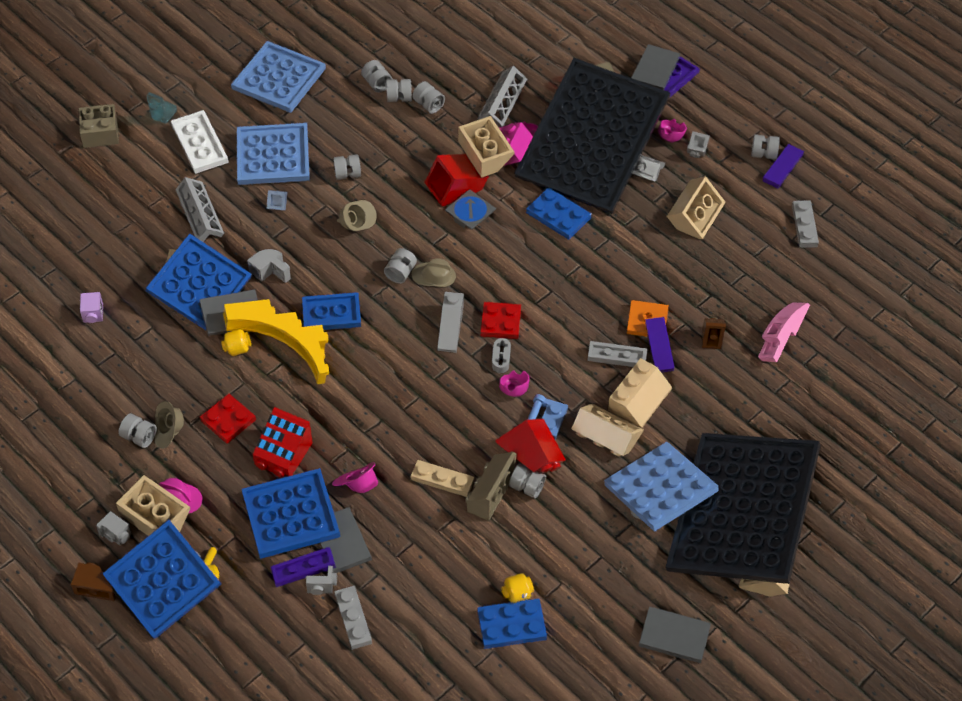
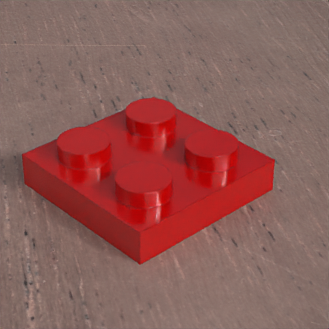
M484 302L481 337L518 339L521 304Z
M228 394L200 416V420L228 444L255 422L256 416L231 394Z

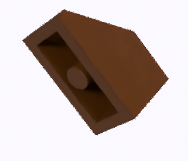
M704 318L702 348L721 349L726 327L723 319Z
M90 562L86 564L78 563L71 582L74 594L115 601L114 590L103 575L100 567Z

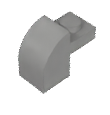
M262 250L247 260L249 272L260 281L265 280L272 273L285 283L291 279L290 267L286 262H283L282 253L277 250Z

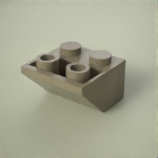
M114 104L79 108L80 136L84 148L119 144Z

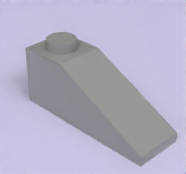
M445 292L438 351L457 353L464 308L463 293Z

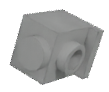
M111 511L96 525L99 535L102 538L105 536L110 542H116L118 545H121L130 538L129 524Z

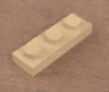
M417 460L411 474L412 481L467 497L474 483L473 476Z

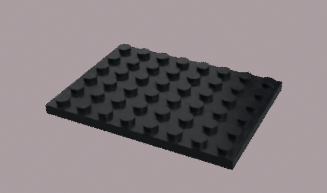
M573 58L514 173L515 177L545 189L550 188L563 196L613 214L666 106L670 92Z
M702 433L694 465L718 485V492L679 516L666 563L667 572L789 584L821 446L820 442L814 440Z

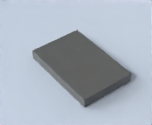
M648 44L632 79L664 90L680 58V53Z
M249 290L200 299L199 304L207 335L212 336L231 332L226 331L223 318L224 304L258 301L256 291Z
M350 507L334 512L341 537L320 543L322 549L331 548L336 568H333V573H338L372 560Z
M649 606L639 647L701 663L711 623Z

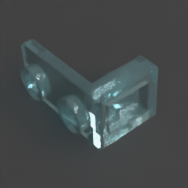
M148 92L147 99L151 118L166 124L177 112V106L164 101L158 95Z

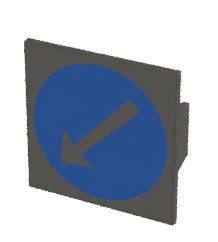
M470 189L445 209L447 213L453 216L457 224L463 228L467 226L471 230L496 210L494 206Z

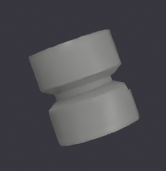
M372 60L362 68V76L375 92H383L387 89V80H392V77L379 61Z
M401 79L400 82L397 80H387V101L397 102L398 99H401L402 102L412 101L411 79Z
M426 81L420 83L413 91L412 98L429 113L433 114L439 111L445 102V96Z
M754 134L751 157L762 158L765 156L767 159H777L779 137L769 136L765 138L764 135ZM762 144H766L765 149H761Z
M358 154L348 155L347 158L343 156L333 157L336 180L346 179L347 176L351 178L361 177Z
M404 248L397 249L384 269L386 277L395 283H404L417 262L415 255Z
M130 413L120 424L119 436L128 441L133 440V443L146 448L153 441L157 427L155 424L142 420V418Z
M519 463L510 478L509 487L519 492L524 489L526 495L535 499L544 486L546 475L541 472H531L528 467Z

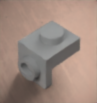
M693 131L687 146V153L695 158L704 157L710 135Z
M328 566V576H306L307 593L314 595L333 593V586H337V573H333V566Z

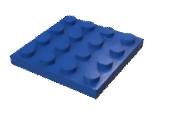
M189 234L147 286L146 292L206 330L199 300L238 293L249 281L252 274Z
M320 468L242 489L260 559L341 537Z
M170 520L103 573L154 639L221 585V582Z

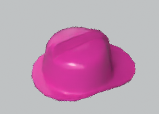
M375 462L338 477L332 482V485L340 486L346 484L354 492H368L378 485V480L373 470Z
M169 478L159 483V486L190 507L189 513L195 512L201 506L202 494L194 486L183 483L177 478Z

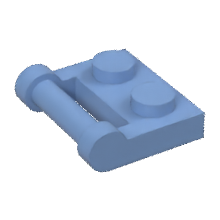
M536 394L527 420L536 419L540 408L545 407L546 410L542 419H544L556 440L567 413L568 405Z

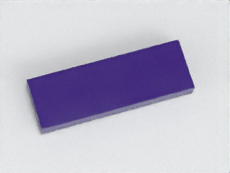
M788 144L764 175L763 182L779 188L801 159L804 151Z
M665 318L645 319L653 365L658 367L661 373L674 371Z
M327 547L270 567L275 585L280 587L306 578V576L327 571L328 566L336 568L331 548Z

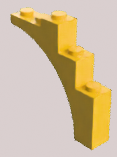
M269 299L224 304L223 318L226 331L242 329L243 331L268 335L284 342L306 361L314 374L317 384L325 383L326 376L329 375L328 364L324 363L325 344L328 343V334L324 332L322 325L302 327L301 320L297 319L296 312L275 314L274 306L271 307Z

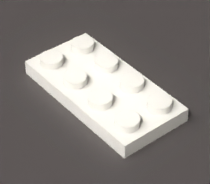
M204 110L171 121V125L195 174L229 163L228 157Z

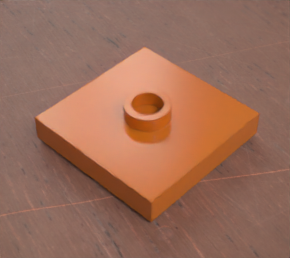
M631 300L627 334L648 337L645 319L664 317L665 323H667L669 305Z

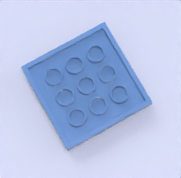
M267 41L234 80L231 87L232 90L291 113L324 72L326 64Z
M307 123L237 127L238 185L310 181Z
M665 442L604 480L605 486L654 532L718 492V485L668 442Z

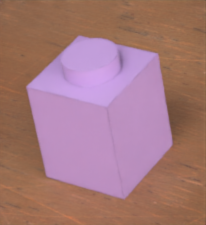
M100 292L81 293L80 313L83 323L103 321V302Z

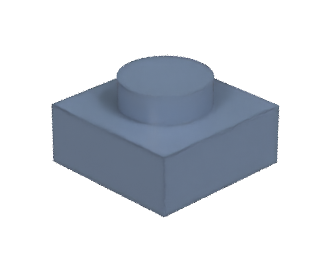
M268 190L267 209L286 210L287 192Z

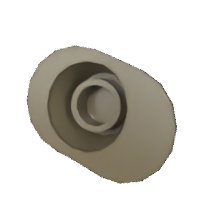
M366 200L350 202L340 211L337 222H340L347 230L359 231L368 229L376 222V210Z
M441 258L421 263L411 273L413 281L423 286L447 287L453 284L456 279V273L453 268H451L446 260Z
M168 401L161 402L157 406L155 413L157 431L154 441L157 447L161 449L167 448L171 444L174 436L179 433L184 424L181 410L174 408Z

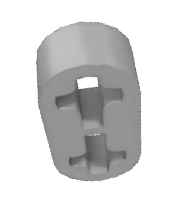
M505 338L497 339L493 346L492 368L497 373H504L509 369L511 344ZM500 346H504V352H500ZM499 359H503L502 365H499Z

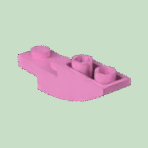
M791 303L772 319L762 335L765 343L758 356L761 361H778L789 336H796L810 306L809 303Z

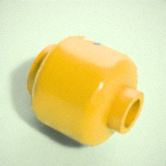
M237 329L225 333L221 344L224 352L228 351L231 356H236L248 352L251 340L248 332Z
M522 573L507 577L504 581V586L501 587L504 598H508L512 603L528 600L531 597V593L534 592L530 577H526Z

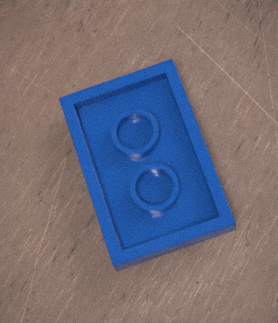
M547 188L526 208L528 215L568 240L591 219L590 212L550 188Z
M358 292L302 297L304 327L322 325L323 330L361 327Z
M540 598L518 603L511 602L477 607L484 649L547 640Z

